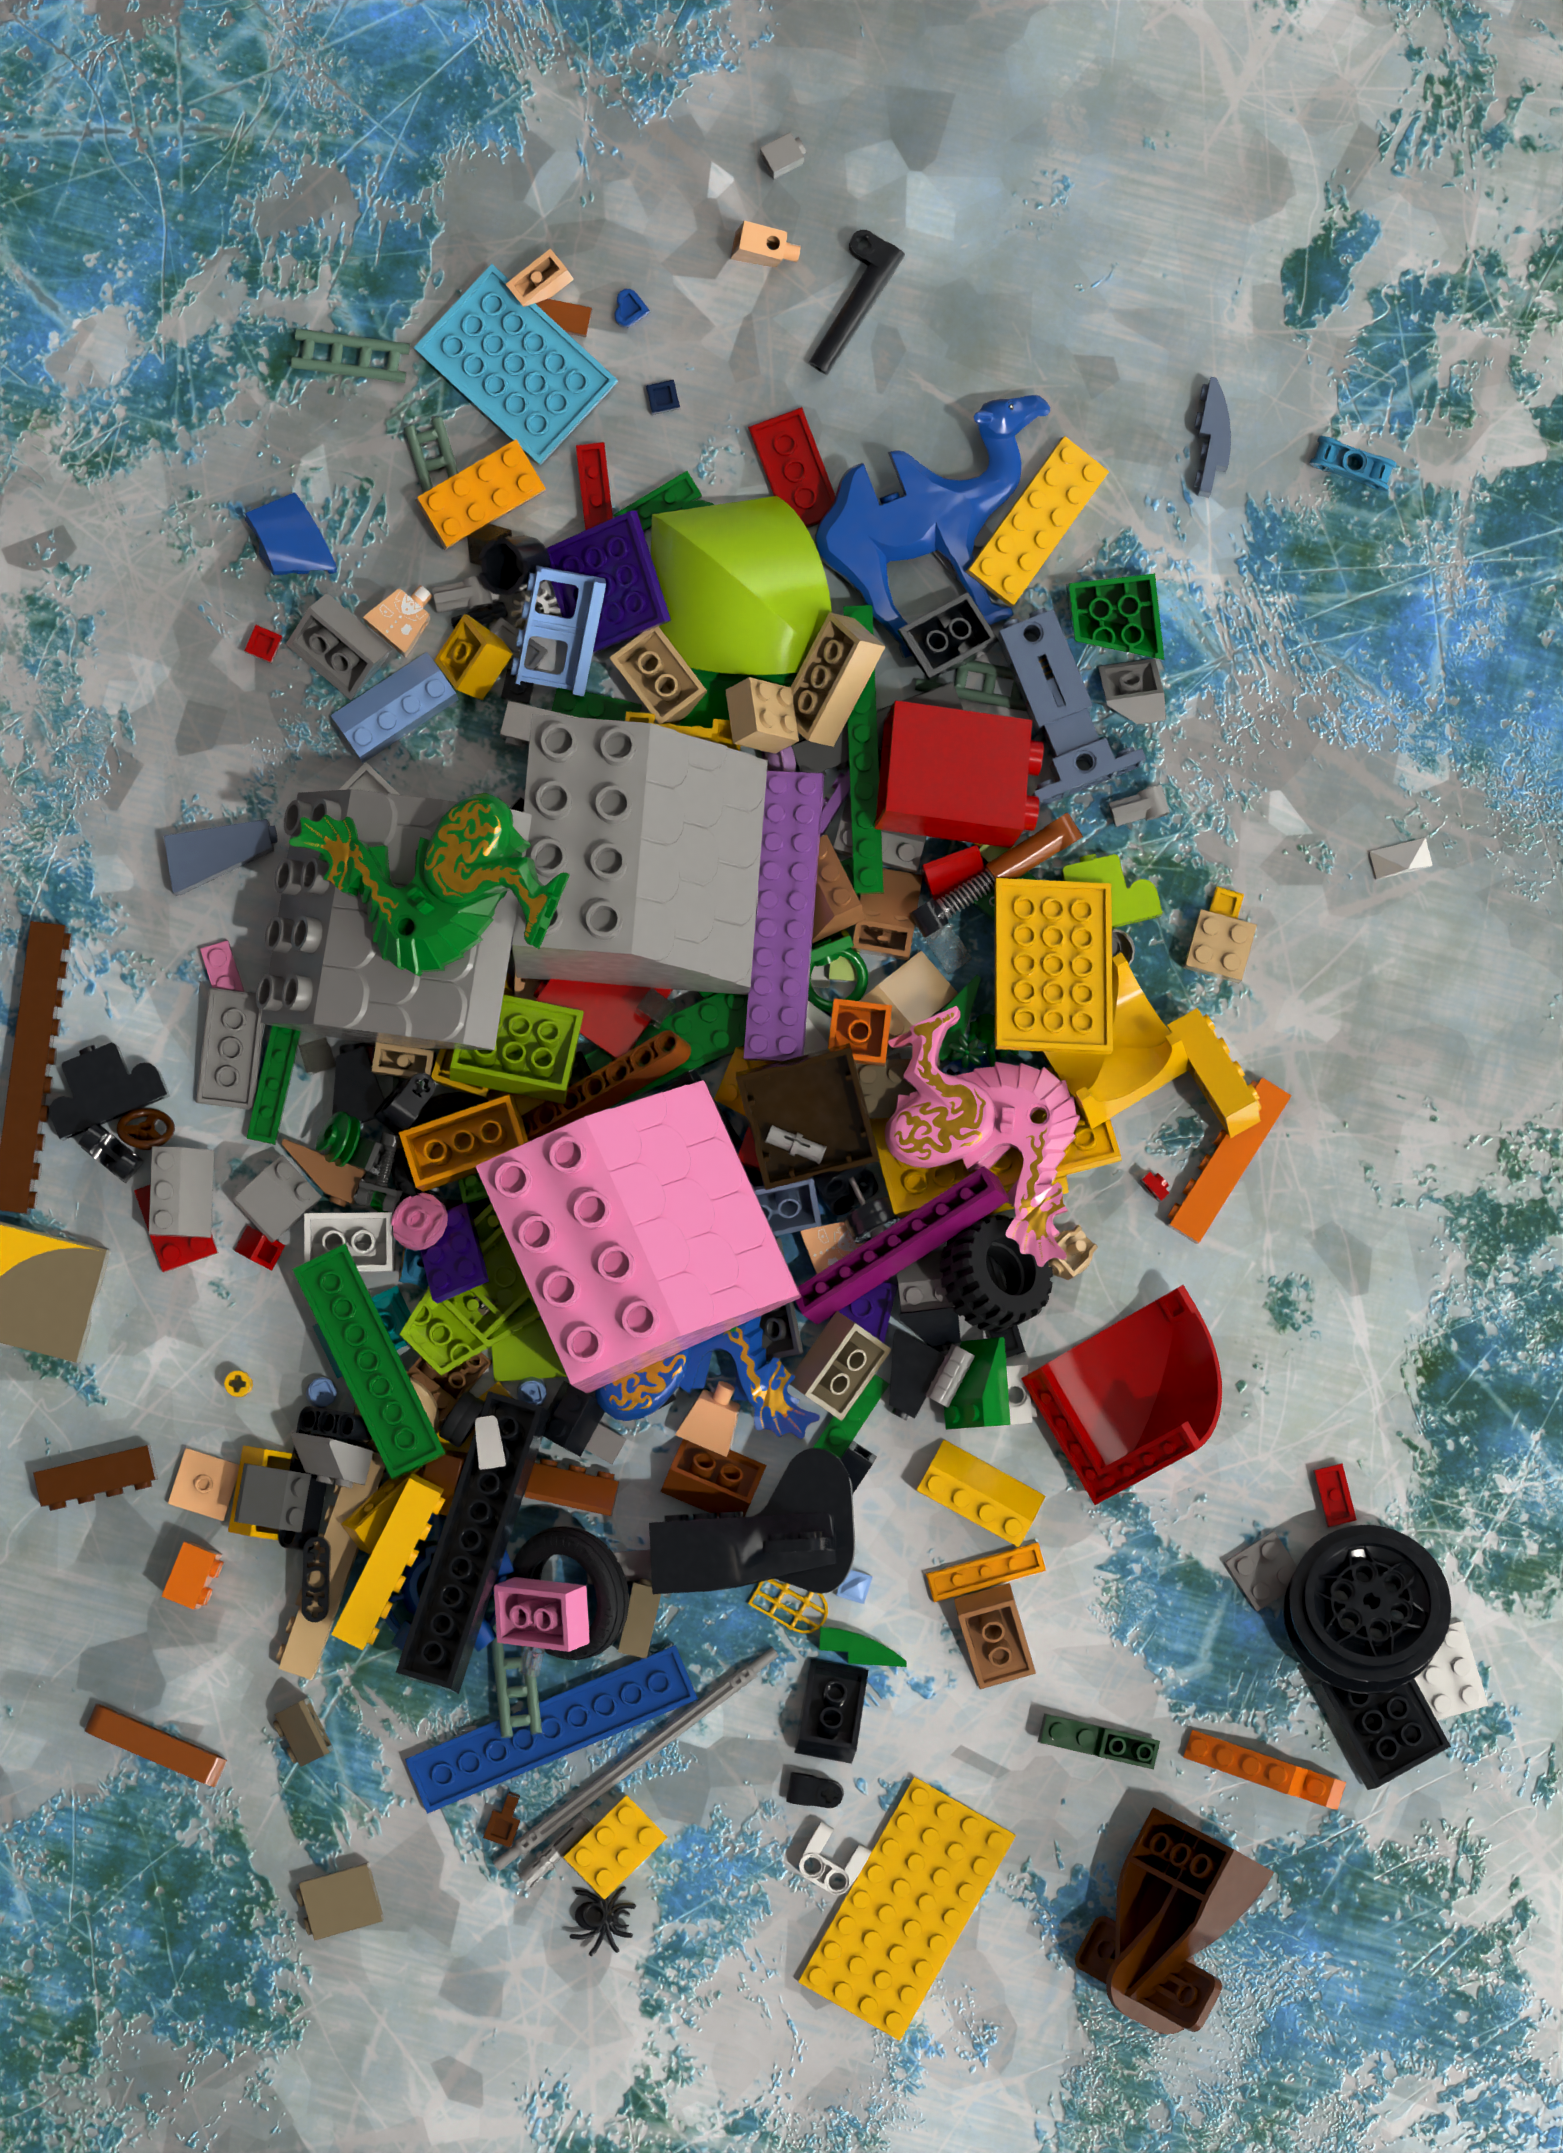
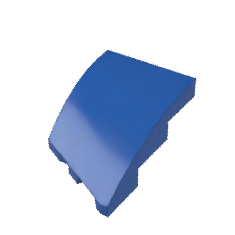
M296 492L245 513L246 523L260 540L259 556L273 575H287L289 573L309 574L312 570H328L329 574L337 572L336 563L319 528Z

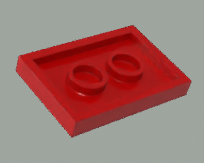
M151 1184L134 1190L148 1232ZM212 1232L211 1238L150 1235L163 1273L219 1253Z

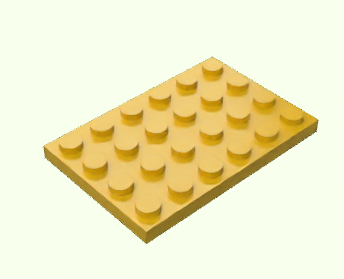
M996 878L994 882L995 1049L1111 1054L1113 1052L1111 884Z

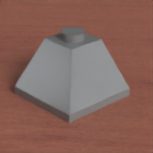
M1155 658L1098 667L1107 706L1136 724L1166 720L1164 690Z

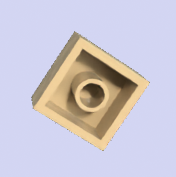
M749 677L726 689L733 744L776 754L799 742L793 696L790 687Z
M1201 909L1196 919L1183 968L1239 984L1243 979L1257 924Z

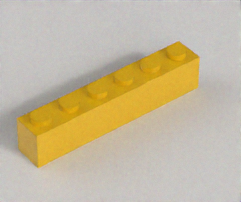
M412 1473L331 1635L361 1650L365 1648L367 1643L373 1645L380 1629L375 1627L379 1618L386 1619L393 1603L389 1602L393 1591L399 1593L405 1582L406 1577L402 1576L406 1565L412 1567L419 1554V1551L415 1550L419 1539L425 1541L432 1528V1525L428 1523L432 1513L438 1515L446 1500L441 1497L444 1491L443 1488Z

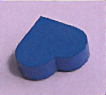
M624 289L618 294V308L615 311V321L620 327L629 328L650 313L648 307L634 290Z

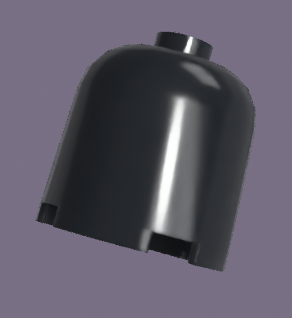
M523 535L491 540L483 546L479 554V560H482V573L479 576L484 586L496 595L507 596L528 591L529 574H535L536 566L550 568V556L544 544L534 537Z

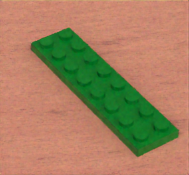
M343 1244L292 1269L391 1479L394 1480L445 1455L443 1446L347 1245Z

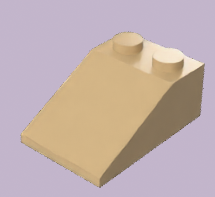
M921 950L859 1001L892 1005L889 1041L911 1031V1026L933 1017L951 1002L958 993ZM888 1043V1046H889V1047L892 1049V1051H893V1050L895 1049V1047H891V1046L889 1045V1043Z

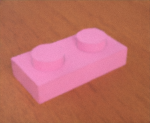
M228 940L200 949L212 988L244 991Z

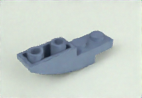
M1211 377L1208 385L1203 384L1200 401L1205 402L1203 413L1197 412L1194 429L1199 430L1198 438L1209 440L1208 443L1203 442L1200 459L1205 460L1203 471L1197 470L1194 487L1199 488L1198 496L1209 498L1211 495L1215 472L1226 473L1231 450L1228 408L1216 377Z

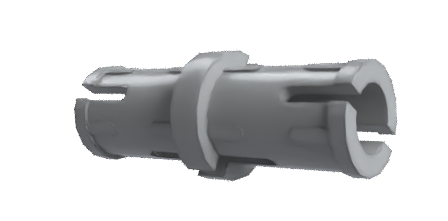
M774 1125L770 1127L765 1140L767 1144L769 1143L789 1151V1155L795 1156L797 1154L820 1164L827 1147L802 1138L803 1134L797 1132L795 1135Z

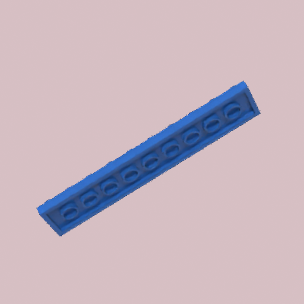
M674 1645L648 1656L647 1659L643 1658L539 1702L541 1734L532 1735L529 1725L513 1727V1737L501 1738L500 1720H496L406 1758L405 1761L428 1814L698 1700V1697L678 1649ZM528 1707L511 1714V1716L528 1714Z

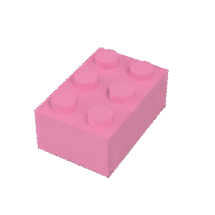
M518 1577L494 1585L497 1643L567 1652L590 1643L586 1585Z

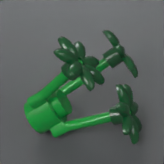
M983 1014L977 1017L976 1021L970 1022L971 1030L968 1040L965 1036L961 1035L959 1037L960 1044L949 1043V1047L955 1051L950 1059L956 1061L962 1058L963 1068H967L970 1061L977 1066L981 1065L978 1056L985 1055L986 1050L976 1048L979 1040L987 1044L990 1067L995 1066V1016ZM1000 1049V1057H1005L1009 1050ZM1010 1050L1014 1055L1019 1054V1050Z

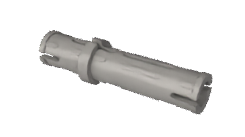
M580 1813L548 1847L536 1854L537 1857L518 1876L532 1888L544 1874L555 1868V1864L594 1825Z

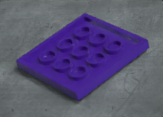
M637 511L626 512L546 548L550 556L551 569L605 578L606 588L593 654L671 621ZM551 581L562 617L571 618L575 612L579 592L578 587Z

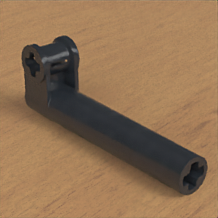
M868 230L856 231L849 243L850 254L867 265V268L808 362L813 368L825 375L829 374L905 256V253L898 247L884 241ZM863 239L868 242L867 248L864 247L862 250H859L857 248L858 242H861Z

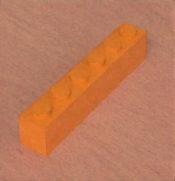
M1263 1077L1259 1079L1258 1083L1254 1080L1250 1083L1260 1098L1258 1102L1262 1108L1259 1110L1261 1121L1232 1138L1222 1129L1213 1142L1217 1148L1212 1156L1206 1154L1198 1166V1169L1202 1172L1196 1180L1191 1178L1182 1191L1186 1195L1181 1205L1175 1203L1167 1215V1218L1171 1220L1168 1226L1195 1244L1200 1243L1292 1096Z

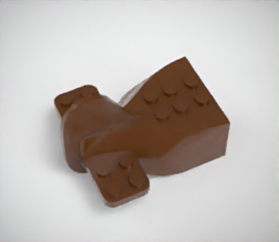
M1153 1807L1126 1857L1120 1873L1117 1887L1116 1921L1106 1916H1099L1094 1920L1076 1954V1967L1106 1984V1991L1111 2004L1123 2015L1161 2034H1175L1184 2029L1197 2032L1203 2027L1222 1990V1983L1216 1976L1197 1967L1193 1956L1221 1937L1252 1906L1267 1886L1274 1872L1231 1847Z

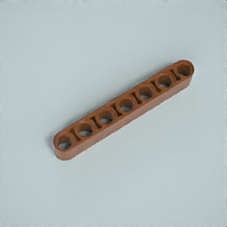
M671 1030L663 1031L569 1087L565 1104L547 1100L525 1113L521 1118L529 1142L585 1116L606 1110L680 1066L690 1057V1044Z

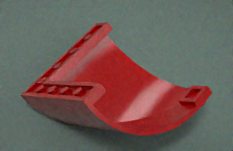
M1184 1285L1021 1378L1094 1505L1197 1451L1211 1437L1216 1428L1222 1406V1378L1216 1349L1209 1330Z

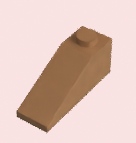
M283 1138L281 1144L322 1191L330 1195V1202L345 1207L347 1202L354 1205L358 1189L360 1188L359 1183L364 1180L367 1172L348 1164L338 1167L335 1165V1162H327L324 1154Z

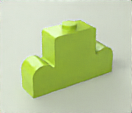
M1096 854L1086 855L1079 858L1080 863L1064 866L1061 871L1063 881L1111 884L1112 928L1158 918L1163 914L1157 889L1151 881L1139 879L1129 889L1126 887L1120 859L1116 854L1097 858Z

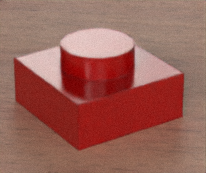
M255 625L244 652L272 664L283 636Z
M1150 1171L1140 1180L1158 1202L1170 1194L1166 1189L1169 1184L1159 1173L1154 1176Z

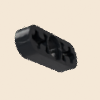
M321 1536L310 1538L303 1548L302 1614L310 1622H320L329 1613L331 1545L327 1539ZM316 1541L320 1542V1547H325V1553H321L319 1556V1563L325 1561V1568L322 1566L308 1567V1561L315 1562V1554L310 1552L309 1548L314 1546ZM312 1571H320L325 1577L324 1584L319 1588L312 1587L308 1582V1576ZM307 1591L312 1593L325 1592L324 1597L318 1596V1605L323 1606L324 1610L319 1612L317 1617H313V1612L307 1609L308 1606L313 1605L314 1595L307 1596Z

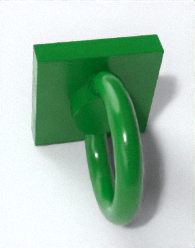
M846 929L812 943L808 1001L821 1011L832 1013L833 1001L821 998L814 991L811 984V974L814 966L829 964L837 960L839 956L846 958L853 964L857 973L856 986L852 993L843 1000H861L868 986L867 966L863 958L851 948L854 944Z

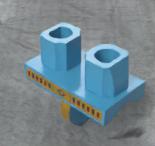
M403 1247L398 1281L413 1283L426 1290L429 1284L421 1251H414Z

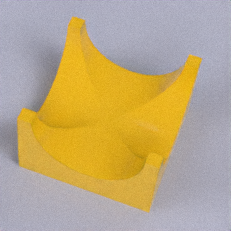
M1122 953L1112 957L1113 1052L1111 1054L1040 1051L1056 1077L1060 1081L1066 1080L1070 1097H1074L1075 1105L1091 1129H1094L1191 1069L1181 1038L1176 1031L1171 1033L1157 1015L1140 988Z

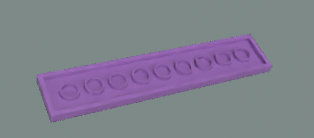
M767 771L758 882V907L756 908L750 992H748L744 1045L745 1060L779 1062L804 1055L824 788L823 773Z

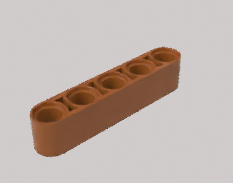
M95 1704L84 1730L92 1736L211 1787L217 1786L227 1763V1759L100 1704Z

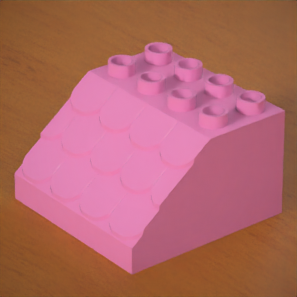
M704 1080L585 1116L475 1166L570 1384L585 1393H590L801 1298V1294L708 1085Z

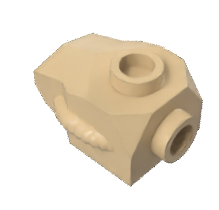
M1077 1225L1073 1230L1062 1231L1054 1239L1065 1251L1067 1257L1064 1260L1058 1258L1050 1259L1048 1261L1049 1267H1052L1054 1276H1059L1066 1280L1072 1279L1089 1266L1093 1253L1098 1246L1086 1237L1080 1225Z

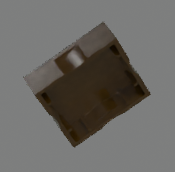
M850 1043L736 1072V1080L745 1114L752 1131L755 1152L765 1190L807 1180L823 1172L842 1171L880 1161ZM774 1125L795 1135L798 1132L803 1134L802 1138L822 1146H827L820 1164L797 1154L795 1156L789 1155V1151L765 1143L770 1127Z

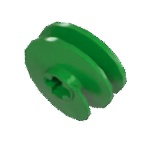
M339 1111L335 1113L323 1126L317 1138L316 1150L319 1152L325 1150L324 1157L327 1162H335L336 1166L343 1167L348 1163L357 1147L361 1129L360 1121L354 1116H349L346 1112Z

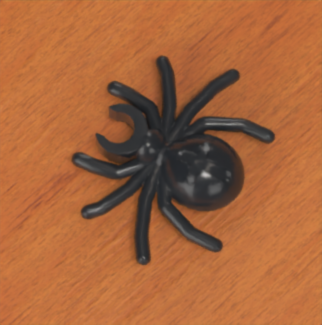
M625 1886L616 1892L610 1903L608 1897L602 1902L600 1897L589 1891L575 1890L576 1895L587 1896L597 1902L583 1903L575 1912L576 1923L583 1929L594 1931L582 1935L570 1934L569 1936L571 1939L584 1940L595 1937L600 1932L594 1947L589 1952L591 1957L599 1949L605 1932L611 1948L616 1953L620 1950L615 1944L611 1931L616 1936L624 1938L633 1937L632 1933L619 1931L626 1930L629 1925H621L618 1922V1917L621 1915L630 1917V1913L626 1910L618 1909H635L636 1905L633 1903H618L614 1906L621 1894L626 1891Z

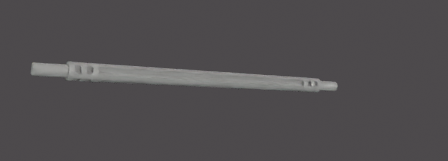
M771 1647L752 1663H745L743 1667L736 1670L735 1673L727 1677L717 1687L539 1824L532 1827L522 1837L514 1841L515 1845L493 1861L496 1868L501 1871L521 1854H528L530 1850L537 1847L538 1844L546 1840L547 1837L730 1696L741 1690L743 1686H746L751 1680L755 1679L760 1670L779 1657L778 1653Z

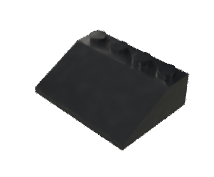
M1415 1679L1402 1687L1375 1694H1360L1341 1690L1322 1680L1312 1685L1317 1698L1367 1790L1382 1786L1451 1747Z

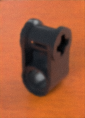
M790 1773L786 1802L823 1808H834L841 1803L844 1790L839 1782L810 1774ZM828 1787H834V1793H837L838 1797H834L829 1802L827 1801V1796L822 1794V1791H827Z

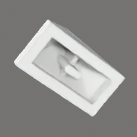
M1426 838L1369 851L1376 880L1433 866Z

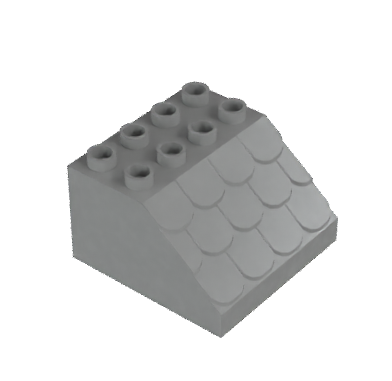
M532 714L523 811L532 814L528 842H530L531 846L526 849L525 856L534 860L539 881L544 886L560 873L565 872L570 874L540 949L527 944L524 939L526 919L518 902L512 939L516 977L748 995L751 987L768 760L652 723Z
M353 789L298 793L297 800L292 801L286 809L284 830L287 835H291V838H294L301 833L300 819L302 817L315 822L320 821L324 815H329L338 821L351 817L355 823L359 840L367 843L370 847L384 845L388 847L390 879L396 888H402L407 886L415 876V856L420 837L430 840L440 819L458 802ZM510 809L513 815V827L524 840L528 841L532 814ZM289 844L288 857L280 861L274 878L276 891L282 893L278 916H274L270 920L265 933L266 948L272 951L269 974L261 977L256 989L257 1007L263 1009L261 1023L375 1046L376 1042L411 1048L495 1050L518 900L511 890L507 891L506 896L499 901L495 908V914L492 917L494 920L481 935L483 940L466 951L464 958L444 966L445 971L423 972L420 977L407 969L401 970L397 968L390 960L382 959L378 944L373 942L372 923L368 922L367 905L362 903L360 891H358V897H352L341 892L332 882L323 880L329 870V863L318 860L320 852L308 848L294 847ZM526 850L522 852V857L526 855ZM413 922L407 925L406 935H410L414 931Z

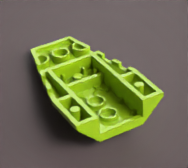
M492 1203L474 1219L489 1282L438 1304L432 1300L430 1288L428 1287L425 1295L419 1301L399 1334L440 1376L541 1317ZM474 1296L491 1311L487 1316L481 1315L478 1311L479 1303L473 1299ZM485 1296L495 1299L496 1303L493 1305Z

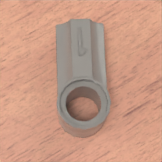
M480 576L466 578L461 583L433 588L437 613L463 608L474 610L485 606L489 607L493 604L491 591L484 586Z
M1162 785L1139 791L1137 795L1122 798L1108 804L1115 827L1142 819L1148 821L1170 814Z

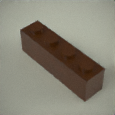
M151 1445L33 1472L41 1507L49 1506L50 1511L67 1507L66 1501L77 1499L78 1504L95 1501L94 1495L106 1492L107 1497L124 1494L123 1488L133 1485L135 1491L153 1487L151 1481L158 1480Z

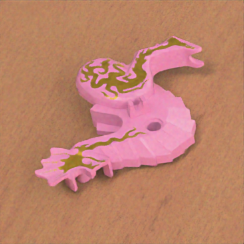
M957 1006L911 1026V1031L889 1040L888 1043L891 1047L913 1046V1057L904 1073V1079L917 1090L910 1093V1096L898 1095L895 1113L886 1123L884 1130L885 1141L891 1155L902 1163L918 1168H932L963 1159L970 1173L983 1166L990 1170L1011 1147L1017 1149L1023 1155L1024 1161L1019 1179L1007 1193L1010 1199L1007 1203L1015 1208L1016 1217L1009 1225L1005 1235L1019 1244L1021 1254L1033 1255L1039 1267H1043L1052 1258L1066 1259L1065 1251L1054 1239V1237L1060 1235V1232L1055 1228L1053 1219L1056 1215L1065 1213L1068 1210L1063 1204L1062 1186L1058 1182L1051 1185L1058 1173L1055 1169L1066 1155L1064 1150L1076 1137L1074 1131L1080 1119V1115H1076L1075 1099L1070 1097L1066 1080L1060 1081L1045 1067L1039 1070L1023 1063L1017 1066L995 1062L994 1067L976 1068L974 1072L957 1076L941 1072L937 1065L939 1051L947 1030L960 1019L961 1013ZM1036 1110H1043L1047 1113V1119L1041 1124H1035L1031 1121V1115Z

